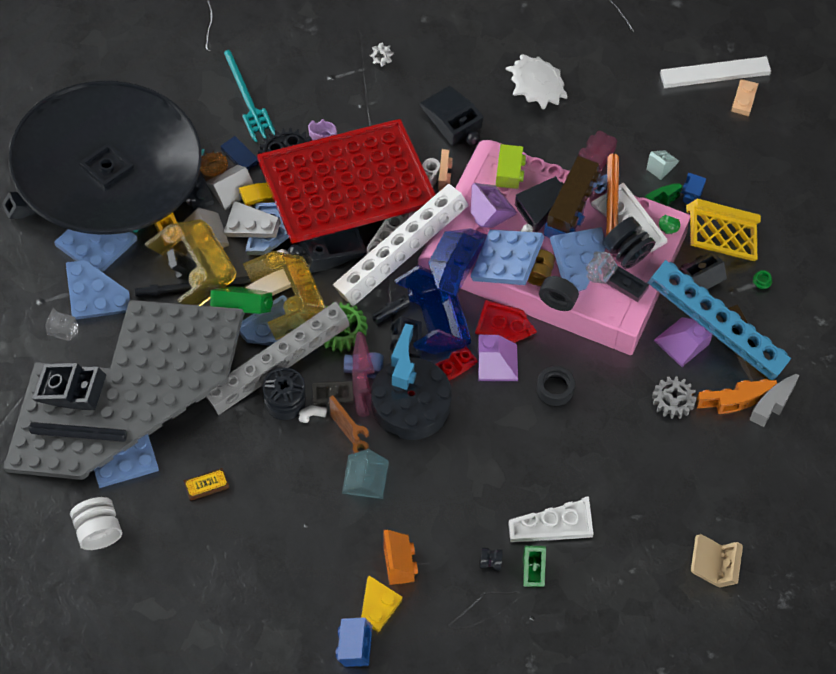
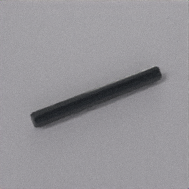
M32 422L29 427L30 433L36 435L125 442L128 435L124 429Z

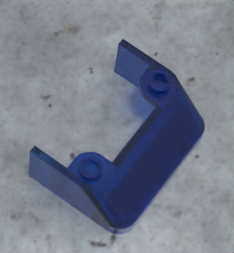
M417 265L395 279L396 284L408 289V297L411 302L421 306L429 334L413 343V347L430 354H437L461 349L471 344V337L453 282L449 278Z

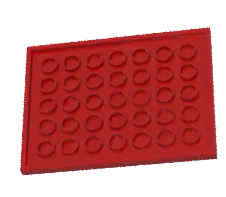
M401 119L257 154V160L292 244L418 211L436 195Z

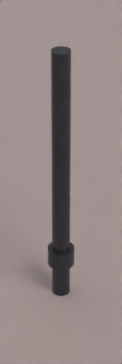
M251 276L162 286L154 284L150 285V287L136 288L135 296L151 295L152 297L159 296L161 293L252 283Z

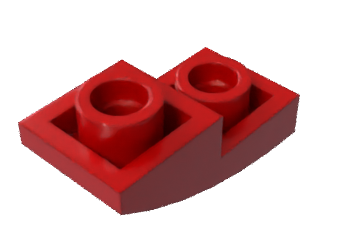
M467 347L451 353L448 359L435 365L446 374L450 381L477 364L478 360Z

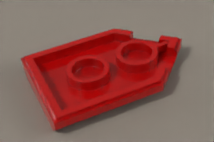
M485 300L475 331L477 335H500L513 343L537 333L523 310Z

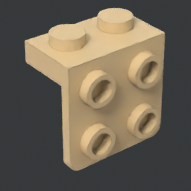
M702 534L696 535L691 565L692 573L719 588L738 584L743 545L735 542L722 546Z

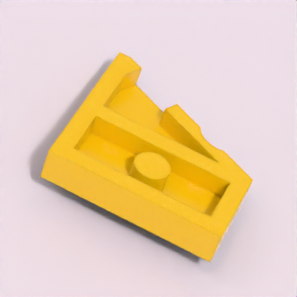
M368 576L361 618H366L373 625L372 629L379 633L401 603L403 597L376 579Z

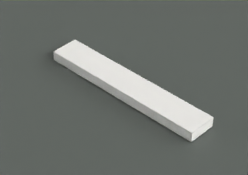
M766 56L663 69L660 75L664 88L770 75L771 69Z

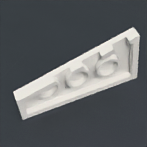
M624 182L620 184L618 224L629 217H634L642 226L640 233L647 232L649 238H653L656 242L650 252L666 244L667 238ZM607 193L592 201L591 205L607 218Z
M589 496L582 498L580 501L564 503L560 507L545 509V511L540 513H531L509 520L508 523L510 542L593 537Z

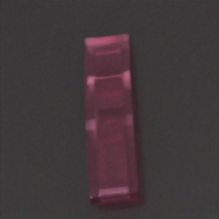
M358 332L356 335L352 377L357 414L360 417L369 416L365 396L371 394L367 375L375 372L366 338L362 332Z

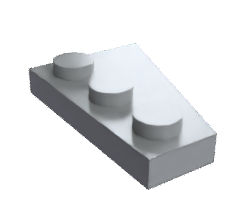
M234 201L223 233L227 237L276 238L281 220L276 216Z

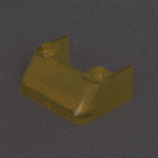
M197 219L170 224L145 244L150 249L163 255L178 242L183 241L197 268L189 275V283L192 289L177 301L180 304L201 306L210 299L211 290L225 288L235 279L236 270L207 222Z
M272 251L243 263L251 282L284 269L295 296L288 298L284 302L283 308L286 314L268 322L275 340L283 338L326 308L308 265L302 256Z

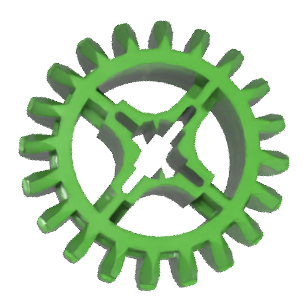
M340 302L339 307L346 314L350 326L324 343L325 348L327 349L331 346L333 352L336 348L341 353L345 348L347 351H350L351 346L357 348L358 343L362 344L363 338L367 335L368 324L366 323V317L363 316L362 310L358 311L356 305L351 308L349 302L346 306ZM356 324L357 328L351 333L350 329Z

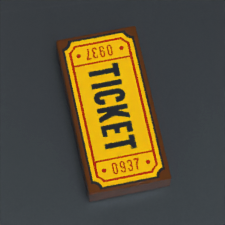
M223 468L183 480L190 501L229 489Z

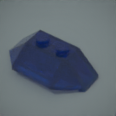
M471 228L444 232L428 261L438 291L456 298L487 237L486 234Z

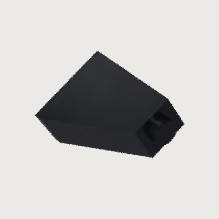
M556 176L516 194L515 207L526 223L533 227V232L538 233L547 222L548 214L563 186V182H560Z

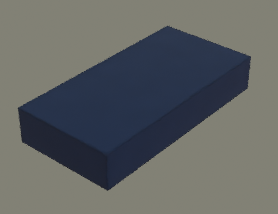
M236 136L220 146L221 150L236 165L246 167L247 170H250L259 163L257 157Z

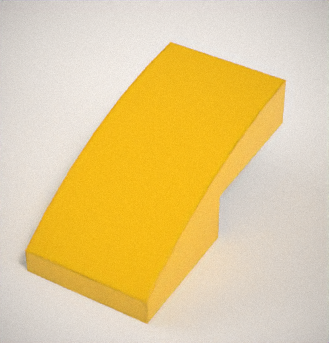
M267 183L251 184L239 188L242 200L247 206L259 202H274Z

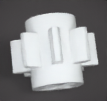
M382 42L378 47H372L374 52L370 57H373L374 64L380 63L381 66H384L385 61L387 63L392 61L390 56L394 52H391L389 49L390 45L384 46Z

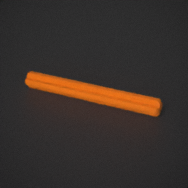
M610 154L608 156L606 236L618 225L619 156L617 154Z

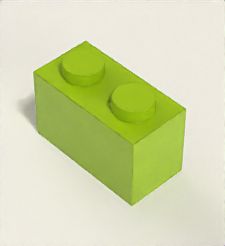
M500 144L496 187L519 188V182H523L524 170H521V166H525L526 161L523 147Z

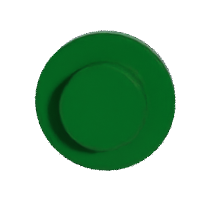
M761 270L755 273L753 283L759 289H767L772 284V277L769 272Z

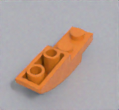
M763 379L754 382L744 380L737 382L735 390H704L698 393L696 405L697 408L717 407L718 414L740 411L758 404L762 397L777 384V380Z

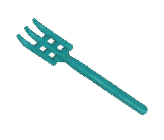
M226 50L224 55L250 110L248 114H244L242 117L252 139L257 142L254 133L256 131H260L264 139H267L264 129L268 127L272 134L275 135L274 126L266 109L259 110L255 108L230 50Z

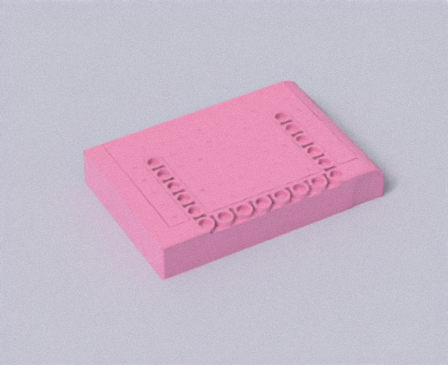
M492 140L479 142L455 188L462 193L469 206L426 243L418 259V272L433 276L493 302L521 309L526 315L632 355L660 293L649 285L648 290L639 302H636L605 283V278L615 265L623 268L621 262L616 260L618 253L611 254L605 249L587 288L579 292L578 299L570 311H559L546 305L539 296L541 286H535L528 282L526 285L478 282L471 279V273L490 229L521 231L523 226L527 224L515 207L516 194L555 176L564 184L570 172L562 169L559 165L549 164L540 158L526 155L525 166H521V170H524L523 182H519V188L497 187L517 211L516 215L493 228L480 227L471 214L473 183L496 186L501 143ZM596 187L593 189L590 198L585 201L586 206L583 214L585 219L582 225L577 226L575 230L577 232L602 227L604 237H606L607 218L592 207L591 202L607 193V189L598 194L594 191L598 188ZM634 196L660 230L659 220L663 215L677 218L681 224L680 229L676 233L665 234L661 231L667 238V243L655 251L649 252L635 266L624 269L647 283L665 260L674 263L686 237L690 215L650 199ZM544 224L543 227L538 231V233H542L543 236H544L545 224ZM544 236L545 238L540 249L547 250L554 255L550 238ZM555 260L551 276L561 277Z

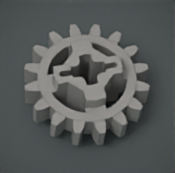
M667 377L666 382L660 380L659 385L655 386L652 398H654L653 405H658L656 411H664V417L670 414L671 419H673L674 415H677L680 419L682 413L687 416L689 411L693 410L696 402V397H694L696 391L690 390L692 384L686 385L685 379L680 382L678 377H675L674 380Z

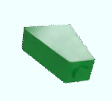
M232 286L211 290L210 294L211 307L243 309L244 313L262 314L271 312L273 305L272 292Z

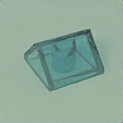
M370 449L348 455L342 493L383 499L389 460Z

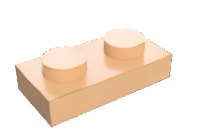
M740 80L731 112L746 116L750 115L758 83Z
M442 149L438 191H441L451 181V173H448V169H452V158L449 157V150Z

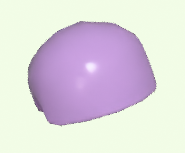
M321 119L319 123H315L312 120L308 125L309 136L312 141L337 135L336 126L332 122Z

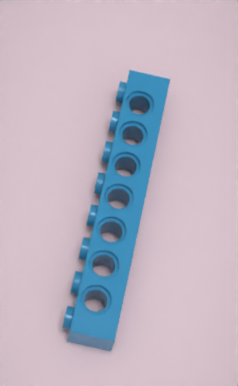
M665 260L647 282L768 379L774 380L778 377L791 360L785 350L773 345L768 337L759 334L753 325L745 323L740 319L739 314L726 308L721 300L712 297L706 288L698 286L692 277L679 271L674 263ZM669 279H674L677 285H672ZM685 291H689L692 294V298L687 297ZM700 303L706 304L708 310H704ZM716 316H721L724 322H719ZM732 328H736L739 331V335L734 334ZM748 340H751L755 347H751L748 344ZM764 352L770 355V360L764 357Z

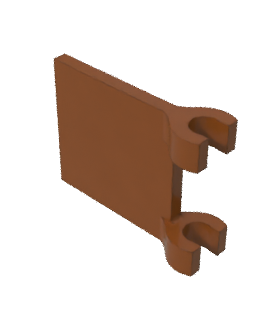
M332 395L329 397L330 416L353 444V454L358 458L360 457L358 448H363L366 452L369 451V445L365 441L360 440L358 434L362 433L367 438L369 437V431L364 426L356 425Z

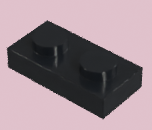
M615 265L605 278V283L636 302H639L649 288L648 283L618 265Z

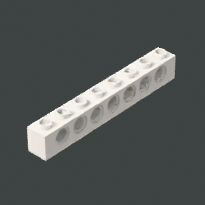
M450 184L438 192L333 284L341 297L349 302L352 307L355 306L469 206L462 193Z

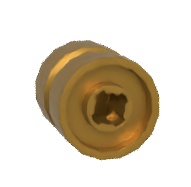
M543 249L539 250L527 280L528 283L542 286L544 280L551 276L556 260L551 252Z

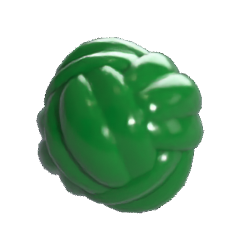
M663 215L659 220V227L665 234H673L680 229L681 224L677 218Z

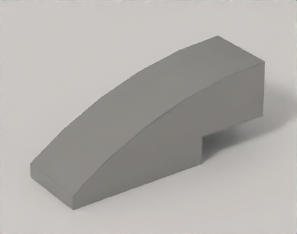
M794 374L771 388L754 408L750 421L764 427L772 412L780 415L797 383L799 375Z

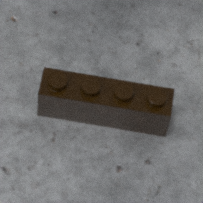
M577 156L548 214L547 226L564 233H569L572 227H576L579 220L577 215L579 212L582 213L586 206L585 199L586 197L590 198L594 188L592 185L599 180L601 172H598L599 163Z

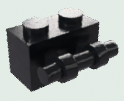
M714 252L705 256L700 255L695 261L689 264L685 263L678 269L683 274L692 277L698 286L706 289L727 279L724 261Z

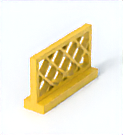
M696 199L686 205V212L690 213L691 246L751 261L758 260L757 224L761 222V215L701 199ZM697 215L701 216L705 222L702 226L697 221ZM713 219L721 226L718 230L711 222ZM728 224H732L737 230L734 234L728 228ZM706 225L713 232L710 237L703 229ZM744 228L750 229V237L743 231ZM722 229L729 237L726 241L719 233ZM698 232L705 239L704 242L697 241ZM738 233L745 241L743 244H740L735 237ZM714 236L721 243L720 246H716L712 241ZM730 240L736 246V250H732L727 244ZM746 244L751 249V254H748L743 248Z

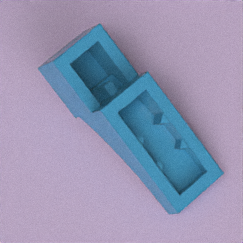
M405 324L391 357V366L395 367L392 374V385L405 390L408 389L410 383H414L416 378L414 364L410 363L409 346L413 336V326Z

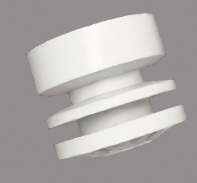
M97 497L85 500L77 504L70 512L74 528L77 529L76 534L80 547L85 550L107 547L115 543L122 536L119 521L115 518L116 512L112 500L109 498Z

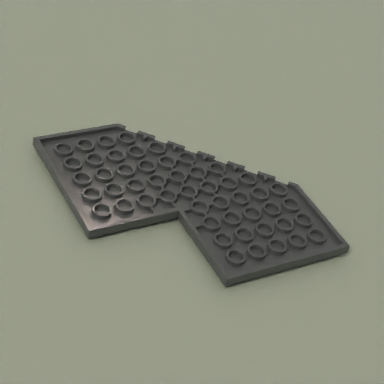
M129 300L111 368H100L106 374V378L96 410L63 408L34 401L33 396L44 364H51L35 362L4 464V471L7 473L83 480L89 476L91 471L97 467L101 468L113 460V456L122 450L125 452L137 444V440L146 434L150 435L162 427V423L171 417L172 419L177 417L190 404L195 401L197 403L208 396L211 390L217 386L221 387L228 381L244 316L243 309ZM32 422L124 429L128 435L125 442L36 435L30 433L29 427Z

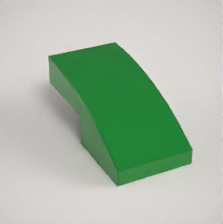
M679 183L661 187L650 192L644 198L658 203L662 202L667 206L680 197L682 185Z

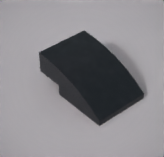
M78 363L44 364L33 400L63 408L96 410L106 374L99 367H81Z

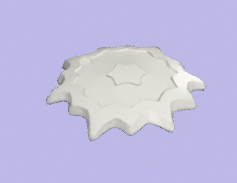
M520 55V60L515 61L514 66L506 67L507 71L513 73L511 80L516 84L513 92L514 96L524 95L527 102L537 101L543 110L549 102L558 105L560 97L567 99V94L563 89L565 84L560 77V70L553 67L549 62L543 61L540 57L531 58L526 55Z

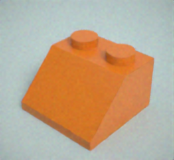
M384 530V553L389 585L414 582V576L418 574L417 562L412 561V555H415L414 543L409 542L408 535Z

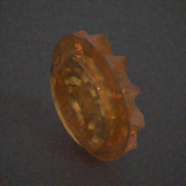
M212 151L209 154L205 152V155L201 156L200 171L206 176H218L225 172L228 167L227 158L221 152L215 153Z

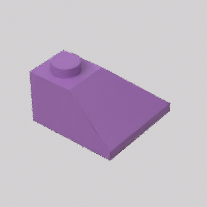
M473 183L471 214L480 227L493 228L516 215L517 211L495 185Z
M682 317L660 334L654 342L683 367L710 344L713 334L694 319Z
M479 335L478 381H518L517 344L500 335Z

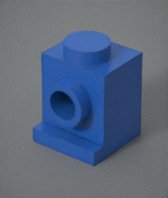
M688 173L686 183H684L681 192L684 194L683 202L685 204L700 199L706 178Z

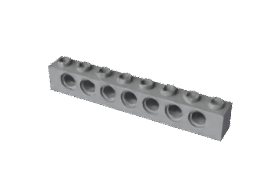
M334 302L229 373L227 383L211 390L210 394L206 396L207 400L216 413L220 415L261 387L269 372L277 368H289L349 327L350 324L346 314Z

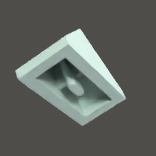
M665 150L652 151L649 155L646 170L662 180L678 164L679 160Z

